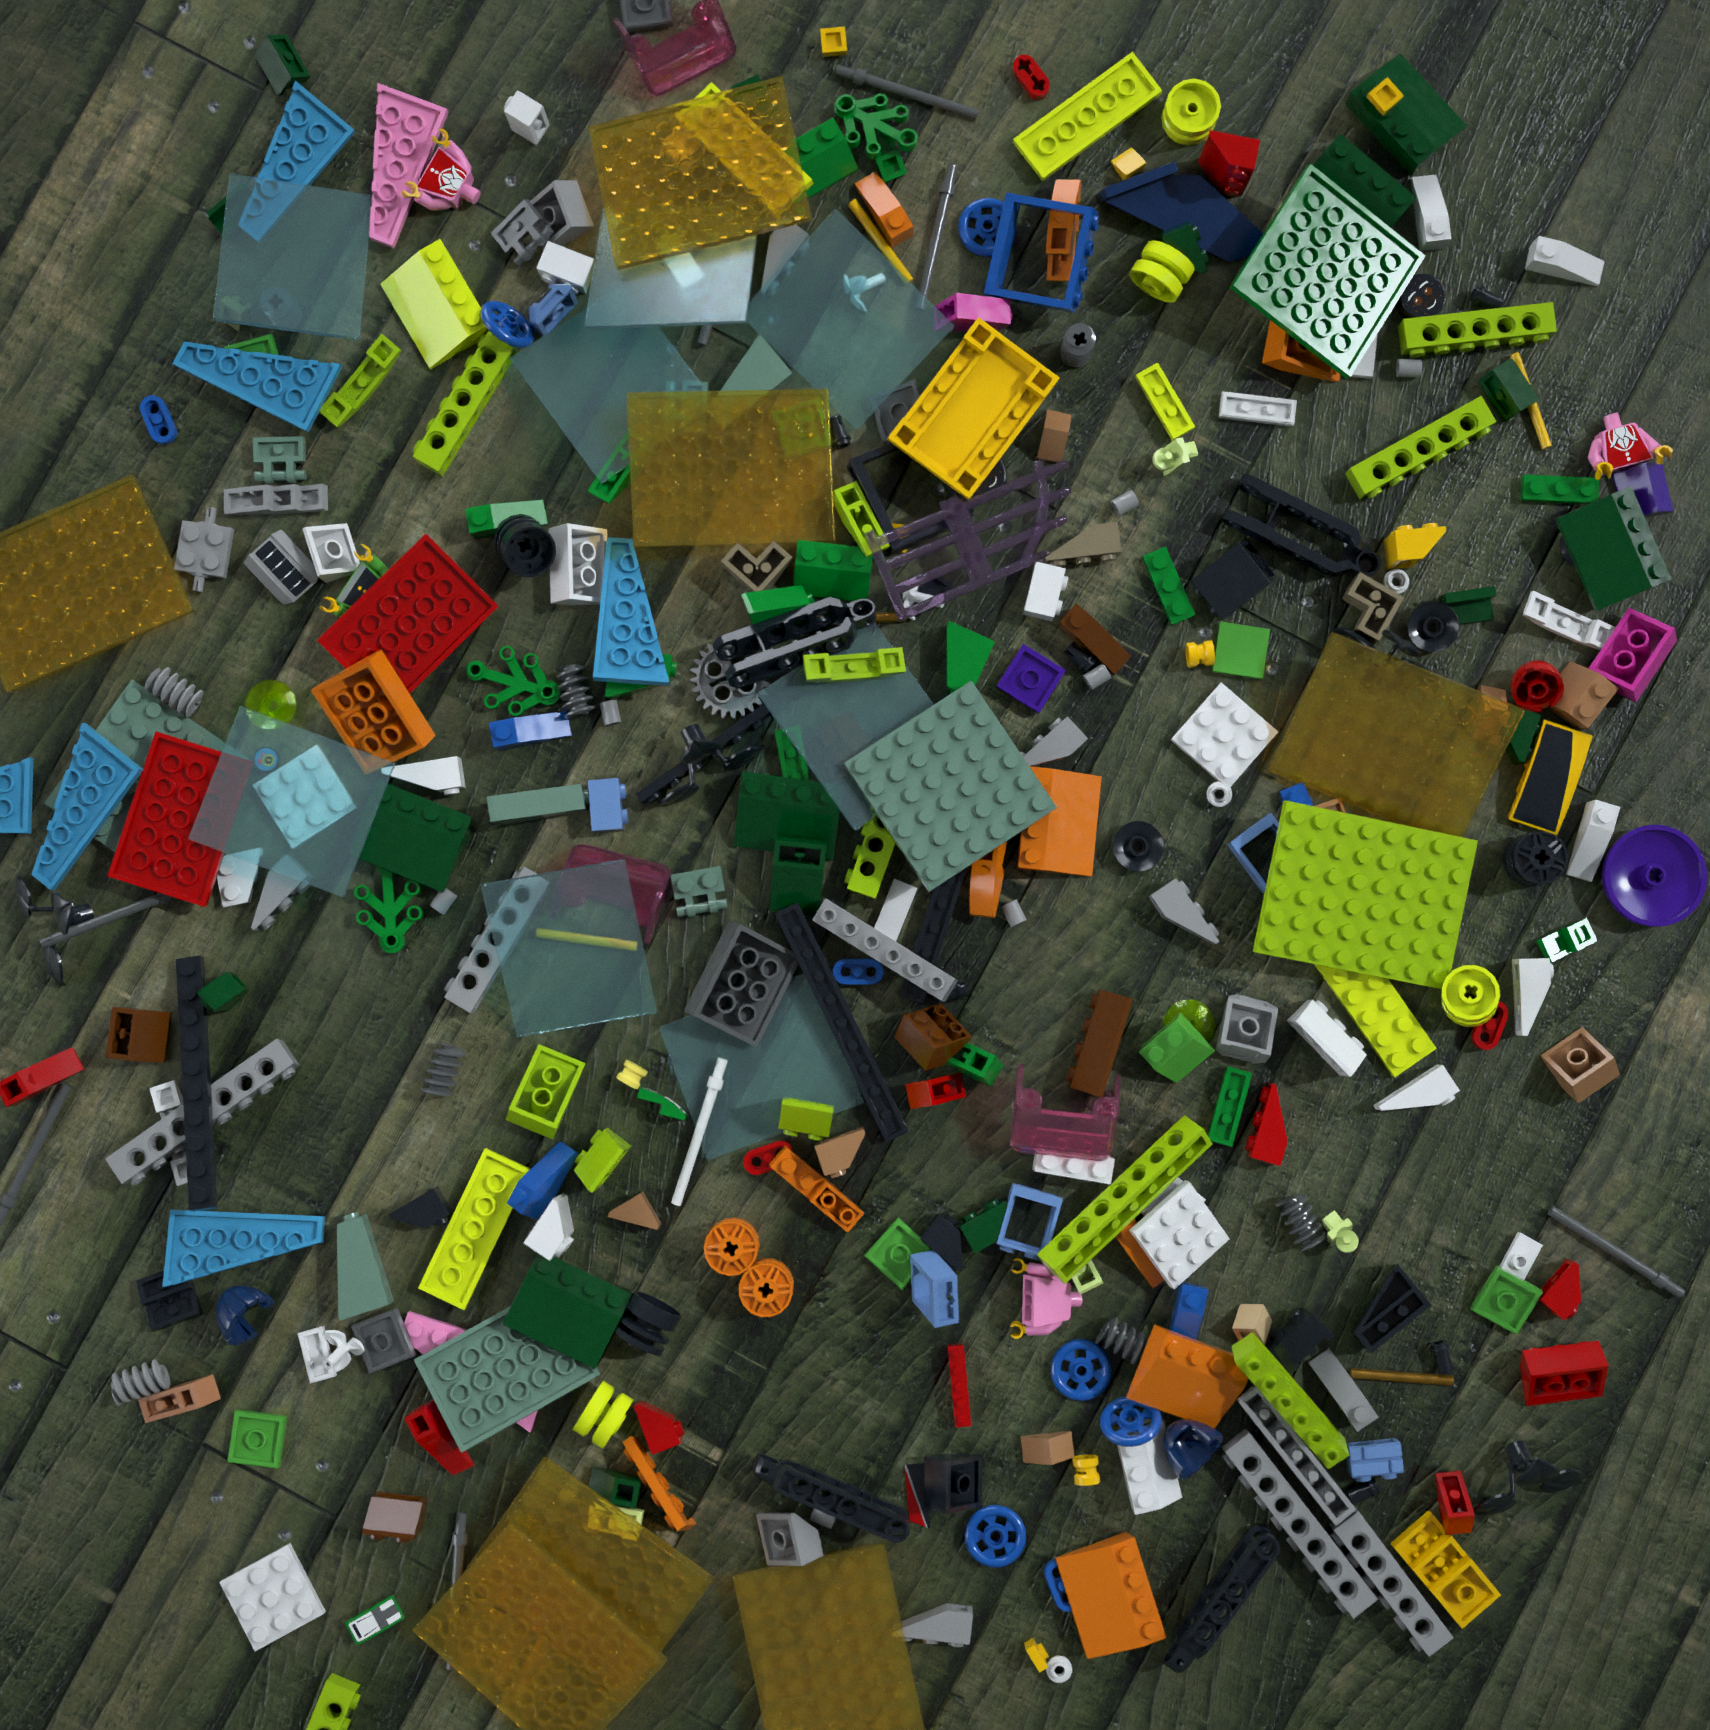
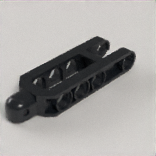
M1249 474L1242 475L1237 487L1247 495L1273 507L1266 523L1249 515L1245 517L1235 511L1228 510V507H1226L1220 518L1225 525L1330 578L1348 571L1355 574L1361 572L1371 577L1377 573L1381 566L1379 555L1363 546L1358 528ZM1283 512L1343 542L1345 549L1339 561L1335 562L1321 555V551L1317 549L1313 551L1297 543L1298 540L1295 538L1291 540L1275 532L1274 527L1281 513Z
M828 597L724 634L714 641L713 649L717 658L721 661H730L760 650V653L746 657L744 661L735 663L727 671L725 670V676L731 687H744L804 665L803 655L829 653L830 656L850 649L858 636L857 631L867 628L875 622L877 617L875 604L869 599H858L846 604L840 599ZM827 611L824 615L816 617L820 612ZM804 619L800 624L793 625L795 621ZM831 624L839 625L824 632H816V635L799 641L796 639L792 641L793 643L777 649H770L769 647ZM774 628H780L775 633H769ZM840 637L837 641L829 643L832 639ZM727 645H732L731 648L724 651L722 650L723 647ZM811 646H816L814 649L810 651H805L807 648ZM792 654L788 659L781 660L784 656ZM738 672H744L738 677H733Z
M758 1453L752 1465L753 1474L758 1479L771 1484L772 1488L782 1495L888 1541L899 1543L908 1537L910 1532L909 1516L902 1506L795 1460L786 1459L779 1461L764 1454ZM804 1480L807 1484L800 1486L796 1484V1481ZM822 1490H827L831 1494L828 1496H823L819 1492ZM849 1500L854 1502L855 1504H853L852 1506H846L843 1504V1502ZM895 1521H899L902 1523L899 1526L891 1525V1523Z
M1253 1524L1246 1530L1179 1622L1176 1629L1177 1639L1163 1660V1664L1173 1672L1182 1673L1186 1671L1195 1658L1200 1659L1209 1652L1280 1552V1545L1265 1525ZM1257 1531H1262V1532H1264V1533H1261V1534L1257 1535V1536L1254 1538V1540L1252 1541V1536H1253V1534H1254L1255 1532H1257ZM1273 1544L1272 1551L1270 1553H1267L1271 1545ZM1226 1573H1229L1225 1580L1222 1582V1577ZM1242 1587L1241 1593L1238 1596H1236V1594ZM1214 1594L1209 1602L1206 1603L1208 1596ZM1227 1608L1226 1614L1223 1617H1220ZM1198 1615V1617L1195 1619V1621H1194L1193 1624L1191 1625V1620H1192V1618H1193L1194 1616ZM1211 1630L1210 1636L1205 1639V1637L1207 1636V1634H1208L1209 1631Z

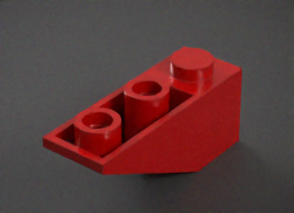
M71 1047L1 1080L0 1096L6 1107L18 1106L85 1069L74 1047Z
M1268 1083L1267 1087L1263 1086L1259 1101L1262 1102L1260 1112L1256 1111L1254 1114L1252 1125L1255 1126L1253 1136H1248L1245 1150L1248 1151L1247 1156L1281 1166L1288 1140L1276 1084Z
M434 1399L417 1407L404 1418L415 1440L450 1474L456 1475L474 1466L468 1452L461 1453Z

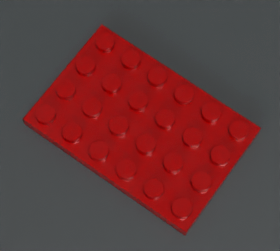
M425 533L317 641L345 668L382 650L410 694L499 606Z
M155 731L143 767L144 770L141 773L107 876L207 907L255 762Z

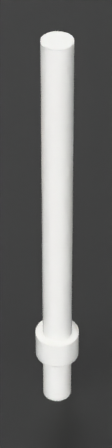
M718 1057L713 1075L709 1076L706 1085L708 1090L671 1201L674 1205L681 1206L717 1092L721 1090L724 1082L722 1077L728 1062L726 1059Z

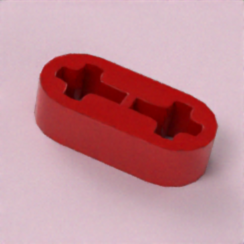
M1026 54L1017 56L1012 68L1014 77L1032 99H1044L1050 89V82L1047 76L1031 56ZM1020 64H1022L1023 66L1027 64L1029 65L1028 73L1030 75H1028L1024 69L1019 71ZM1033 80L1037 85L1043 84L1042 91L1039 89L1033 90L1035 85Z

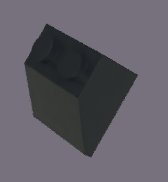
M937 1454L925 1457V1510L950 1514L982 1507V1455Z

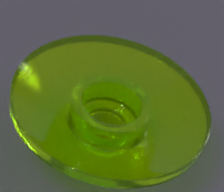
M264 680L257 683L249 691L245 705L247 715L255 725L266 730H276L284 727L292 720L296 712L297 702L293 691L288 685L278 680ZM272 702H277L275 710H270Z
M1186 999L1170 1007L1164 1019V1026L1181 1012L1188 1021L1193 1020L1195 1022L1194 1028L1209 1042L1214 1033L1215 1021L1212 1012L1205 1004L1197 1000Z

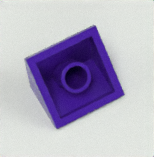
M1645 462L1612 474L1616 492L1630 486L1632 487L1645 518L1673 512L1662 464Z

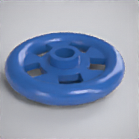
M981 198L973 201L963 210L958 222V233L962 243L969 251L979 256L992 257L995 245L992 239L997 236L1000 223L997 218L1002 214L1004 202L994 198ZM992 208V215H981V209ZM970 218L977 219L975 229L968 228ZM985 223H990L992 225V228L990 230H987L983 227V225ZM1017 223L1015 227L1012 244L1017 235ZM976 235L986 240L983 246L973 241Z
M489 301L482 306V321L496 338L516 348H526L533 343V329L527 319L516 309L499 301Z
M1075 1339L1063 1344L1056 1351L1052 1358L1050 1372L1052 1381L1061 1394L1072 1400L1086 1401L1097 1397L1106 1389L1111 1379L1112 1367L1108 1354L1100 1345L1087 1339ZM1074 1350H1086V1357L1075 1358ZM1098 1358L1101 1368L1094 1370L1091 1360ZM1063 1360L1070 1361L1068 1372L1061 1370ZM1080 1366L1086 1368V1372L1083 1375L1077 1373V1368ZM1092 1377H1095L1098 1382L1089 1389L1085 1383ZM1069 1378L1079 1383L1076 1389H1072L1066 1384Z
M1126 1396L1110 1402L1100 1417V1427L1104 1436L1112 1443L1123 1447H1136L1149 1442L1157 1435L1162 1424L1160 1410L1130 1400ZM1135 1406L1144 1408L1143 1412L1140 1413L1135 1409ZM1122 1408L1123 1411L1120 1413V1416H1116L1114 1413ZM1144 1419L1151 1420L1149 1427L1143 1426ZM1118 1424L1121 1430L1115 1432L1111 1426ZM1139 1432V1435L1127 1436V1433Z
M989 1505L979 1509L971 1516L965 1528V1544L968 1552L977 1562L987 1567L999 1568L1011 1564L1020 1556L1026 1543V1530L1021 1518L1013 1510L1001 1505ZM996 1516H1002L1007 1519L1005 1526L995 1523ZM982 1520L989 1524L984 1528L983 1532L977 1529L978 1524ZM994 1531L1000 1533V1537L996 1540L990 1537ZM1008 1531L1016 1532L1015 1542H1007ZM981 1539H983L988 1547L983 1552L980 1551L976 1544ZM1005 1547L1006 1554L995 1557L994 1550Z

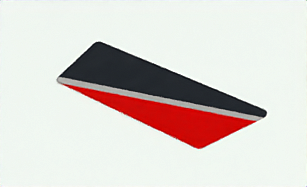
M924 1463L907 1464L904 1468L909 1520L930 1528L929 1510L924 1509Z

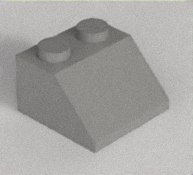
M554 180L530 201L543 218L537 225L540 231L546 225L550 226L554 231L548 238L552 243L562 245L579 239L594 227L577 180Z

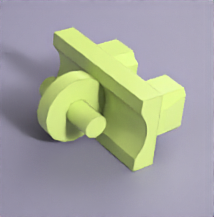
M1182 437L1175 439L1166 447L1158 449L1153 454L1152 459L1155 467L1159 470H1164V476H1169L1190 462L1189 459L1196 458L1198 451L1194 441L1184 443Z
M1334 1210L1322 1219V1226L1328 1232L1327 1241L1331 1246L1336 1243L1338 1249L1344 1253H1351L1356 1250L1359 1241L1357 1235L1352 1231L1353 1224L1348 1218L1343 1221Z

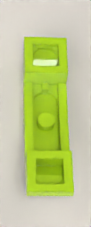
M381 333L366 352L368 356L338 393L333 392L319 412L339 428L375 392L395 364L402 350Z
M902 647L878 649L876 652L833 656H829V653L803 655L806 681L810 682L862 681L899 675L906 672Z

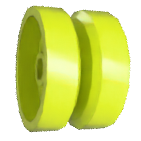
M1188 79L1183 80L1172 88L1168 94L1161 117L1163 129L1169 138L1176 143L1187 146L1199 144L1207 139L1209 131L1214 130L1221 109L1220 97L1214 87L1203 80Z
M1148 241L1141 253L1142 259L1135 262L1129 272V276L1145 293L1163 302L1173 303L1183 290L1181 284H1186L1195 270L1194 266L1186 256L1170 245L1160 241Z
M1463 965L1454 969L1445 978L1441 993L1442 1008L1446 1016L1454 1023L1465 1027H1476L1488 1022L1495 1014L1500 999V990L1494 975L1488 970L1476 965ZM1467 994H1472L1475 998H1466L1465 996Z
M604 1380L572 1429L584 1437L588 1435L594 1424L598 1426L592 1436V1443L601 1449L605 1447L610 1437L616 1434L627 1416L625 1413L634 1400L621 1393L612 1405L609 1404L608 1401L614 1393V1387Z

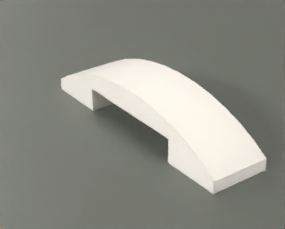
M1530 592L1523 616L1559 636L1601 650L1616 628L1601 620H1591L1554 603L1555 600L1540 593Z
M175 1080L150 1088L156 1113H160L161 1119L183 1105V1096ZM184 1122L179 1126L181 1136L185 1135ZM186 1151L179 1155L173 1154V1161H170L177 1186L187 1183Z

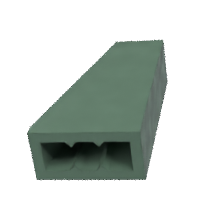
M761 335L756 338L707 409L709 417L707 422L715 432L718 430L721 432L729 425L736 426V423L742 422L793 380V373Z
M582 784L487 797L490 822L498 826L588 811L587 805L590 804L589 790H584Z
M358 1212L343 1216L344 1221L337 1224L338 1316L340 1321L394 1302L367 1214L359 1216Z

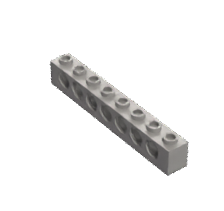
M275 1039L211 1084L213 1126L226 1123L232 1118L231 1114L237 1109L243 1110L253 1103L252 1099L259 1094H267L274 1088V1083L280 1079L286 1080L296 1073L294 1069L300 1065L284 1041ZM272 1062L274 1070L270 1075L266 1076L264 1067L267 1063ZM250 1077L252 1079V1086L249 1090L245 1091L243 1089V1081ZM229 1092L231 1100L229 1104L224 1106L221 1098L223 1094ZM183 1105L105 1159L121 1184H132V1186L139 1184L146 1178V1173L152 1169L154 1171L166 1165L168 1163L166 1159L173 1154L179 1155L186 1151L185 1135L181 1136L179 1133V1126L184 1122ZM164 1137L166 1139V1147L160 1151L157 1143L160 1138ZM142 1152L145 1156V1161L139 1166L136 1163V1157Z
M1246 1429L1242 1430L1221 1447L1226 1453L1222 1456L1231 1469L1234 1467L1238 1468L1242 1474L1238 1477L1247 1490L1252 1487L1258 1494L1254 1499L1263 1511L1267 1508L1274 1516L1270 1520L1279 1531L1285 1529L1289 1535L1286 1539L1295 1552L1299 1549L1305 1555L1302 1561L1311 1573L1316 1570L1322 1577L1318 1582L1327 1594L1331 1591L1338 1599L1334 1603L1343 1614L1349 1612L1354 1619L1378 1600ZM1247 1457H1254L1255 1463L1252 1467H1243V1462ZM1265 1477L1271 1478L1269 1487L1265 1489L1259 1488L1261 1479ZM1278 1499H1287V1504L1284 1508H1275V1503ZM1302 1519L1303 1524L1301 1528L1297 1530L1291 1529V1524L1294 1520ZM1311 1540L1319 1541L1318 1547L1315 1550H1307V1545ZM1332 1560L1335 1562L1332 1570H1323V1566L1327 1561ZM1345 1581H1349L1350 1588L1345 1592L1339 1591L1340 1585Z

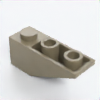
M1118 522L1090 526L1048 555L1044 560V564L1065 567L1066 563L1076 562V565H1085L1091 563L1093 559H1101V562L1116 560V557L1122 552Z

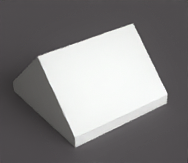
M347 523L303 528L317 576L321 580L328 583L354 573L360 562L354 555L356 549Z

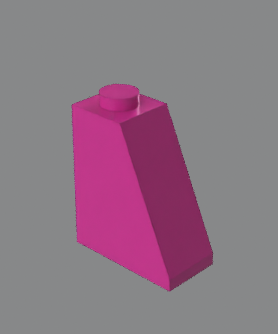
M955 293L934 307V331H968L978 317L995 330L1000 331L1011 324L1013 313L1010 308V299Z

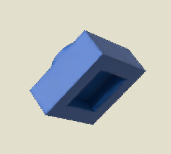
M1303 782L1278 792L1282 802L1285 800L1310 806L1313 805Z

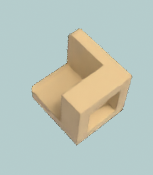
M1241 1304L1232 1329L1239 1341L1253 1332L1265 1345L1272 1319L1264 1304Z

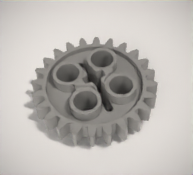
M707 644L709 652L706 653L700 650L699 652L703 659H694L698 668L690 670L691 673L697 675V677L690 679V682L698 685L692 689V692L700 693L696 699L697 702L706 701L703 706L704 710L713 707V716L718 711H721L722 719H725L727 713H731L732 719L735 720L736 712H740L744 718L746 709L753 712L754 704L762 705L760 697L768 698V694L763 690L764 688H771V684L765 682L766 679L755 682L750 692H743L740 688H733L729 685L728 681L710 687L712 682L727 679L725 670L727 671L732 665L733 660H719L713 646ZM727 645L723 647L722 650H727L731 648L732 645ZM758 651L744 655L742 657L746 658L752 656L754 654H757ZM712 665H719L722 667L720 675L713 677L708 674L709 668ZM738 672L734 676L740 675L744 672ZM721 688L728 689L730 691L728 699L719 700L716 697L718 690Z

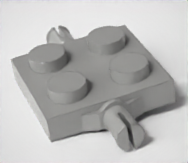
M206 507L204 521L190 522L182 520L174 570L190 573L195 576L192 589L194 592L203 593L205 578L218 577L226 579L234 529L215 524L217 509L213 507Z

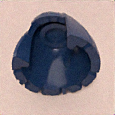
M244 1285L230 1287L220 1295L216 1305L217 1322L221 1334L230 1345L243 1344L257 1336L258 1333L243 1315L256 1302L265 1309L273 1305L275 1302L270 1296L256 1288Z
M1178 1419L1173 1421L1165 1430L1163 1444L1167 1459L1177 1477L1185 1480L1190 1475L1192 1476L1198 1472L1200 1466L1203 1467L1212 1458L1211 1454L1216 1453L1220 1443H1222L1223 1436L1216 1429L1195 1420Z

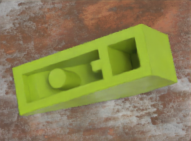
M857 481L834 490L832 502L843 524L865 556L869 557L889 548L890 545Z

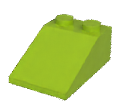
M538 1044L508 1109L506 1120L554 1139L586 1063Z
M609 1128L604 1129L603 1132L598 1130L590 1140L593 1145L588 1152L583 1150L574 1161L577 1164L574 1169L575 1173L591 1193L603 1185L631 1148L630 1144Z

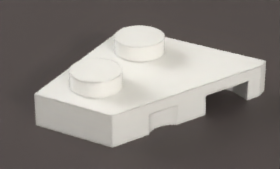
M263 848L225 855L223 857L217 875L223 908L251 902L253 884L257 880V869L261 856L263 857L264 853Z

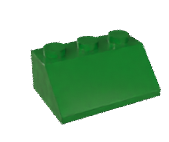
M833 117L780 147L814 183L793 203L794 207L858 171L846 138Z
M798 540L793 586L802 585L805 593H811L812 597L825 599L832 597L849 602L858 599H868L873 555L866 557L861 548L856 546Z

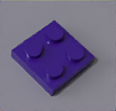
M1023 644L996 688L1039 714L1066 670Z

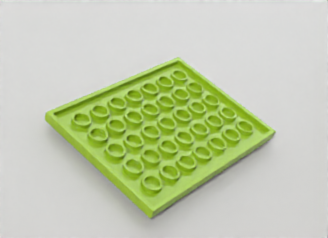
M1284 800L1253 952L1442 989L1445 978L1451 973L1478 841Z

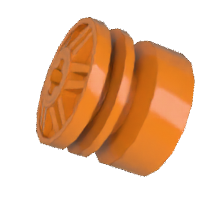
M736 1217L725 1218L716 1223L706 1236L704 1244L705 1258L710 1267L718 1273L728 1276L739 1275L748 1270L758 1255L760 1247L758 1233L749 1222ZM728 1241H731L732 1245L737 1244L738 1247L735 1249V1254H732L730 1250H725Z
M762 1258L755 1261L744 1272L739 1284V1297L743 1306L750 1313L759 1317H772L781 1313L789 1305L794 1291V1279L790 1269L783 1262L773 1258ZM765 1283H769V1288L773 1289V1291L768 1292V1295H764L763 1290L759 1289Z

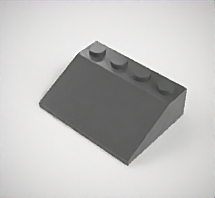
M729 920L684 1012L757 1048L799 965L794 952L740 923Z

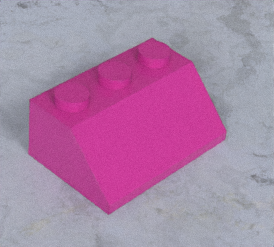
M1628 608L1588 669L1598 672L1619 688L1616 691L1617 694L1637 702L1677 642L1675 628Z

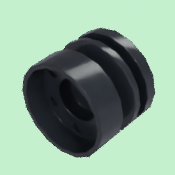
M524 514L511 515L503 520L495 531L493 540L497 554L508 568L518 576L527 578L539 576L546 572L553 564L556 556L555 541L551 534L532 516Z
M1546 831L1531 832L1512 839L1505 847L1502 857L1503 867L1508 877L1515 883L1523 886L1549 884L1559 879L1566 870L1568 863V853L1563 841L1555 834ZM1536 854H1538L1539 857L1543 858L1542 862H1539L1538 859H1535Z
M635 1291L627 1306L635 1317L622 1315L620 1320L625 1325L618 1324L614 1332L633 1348L645 1353L661 1356L665 1350L661 1344L667 1345L670 1340L661 1331L674 1332L682 1314L667 1303L649 1294Z

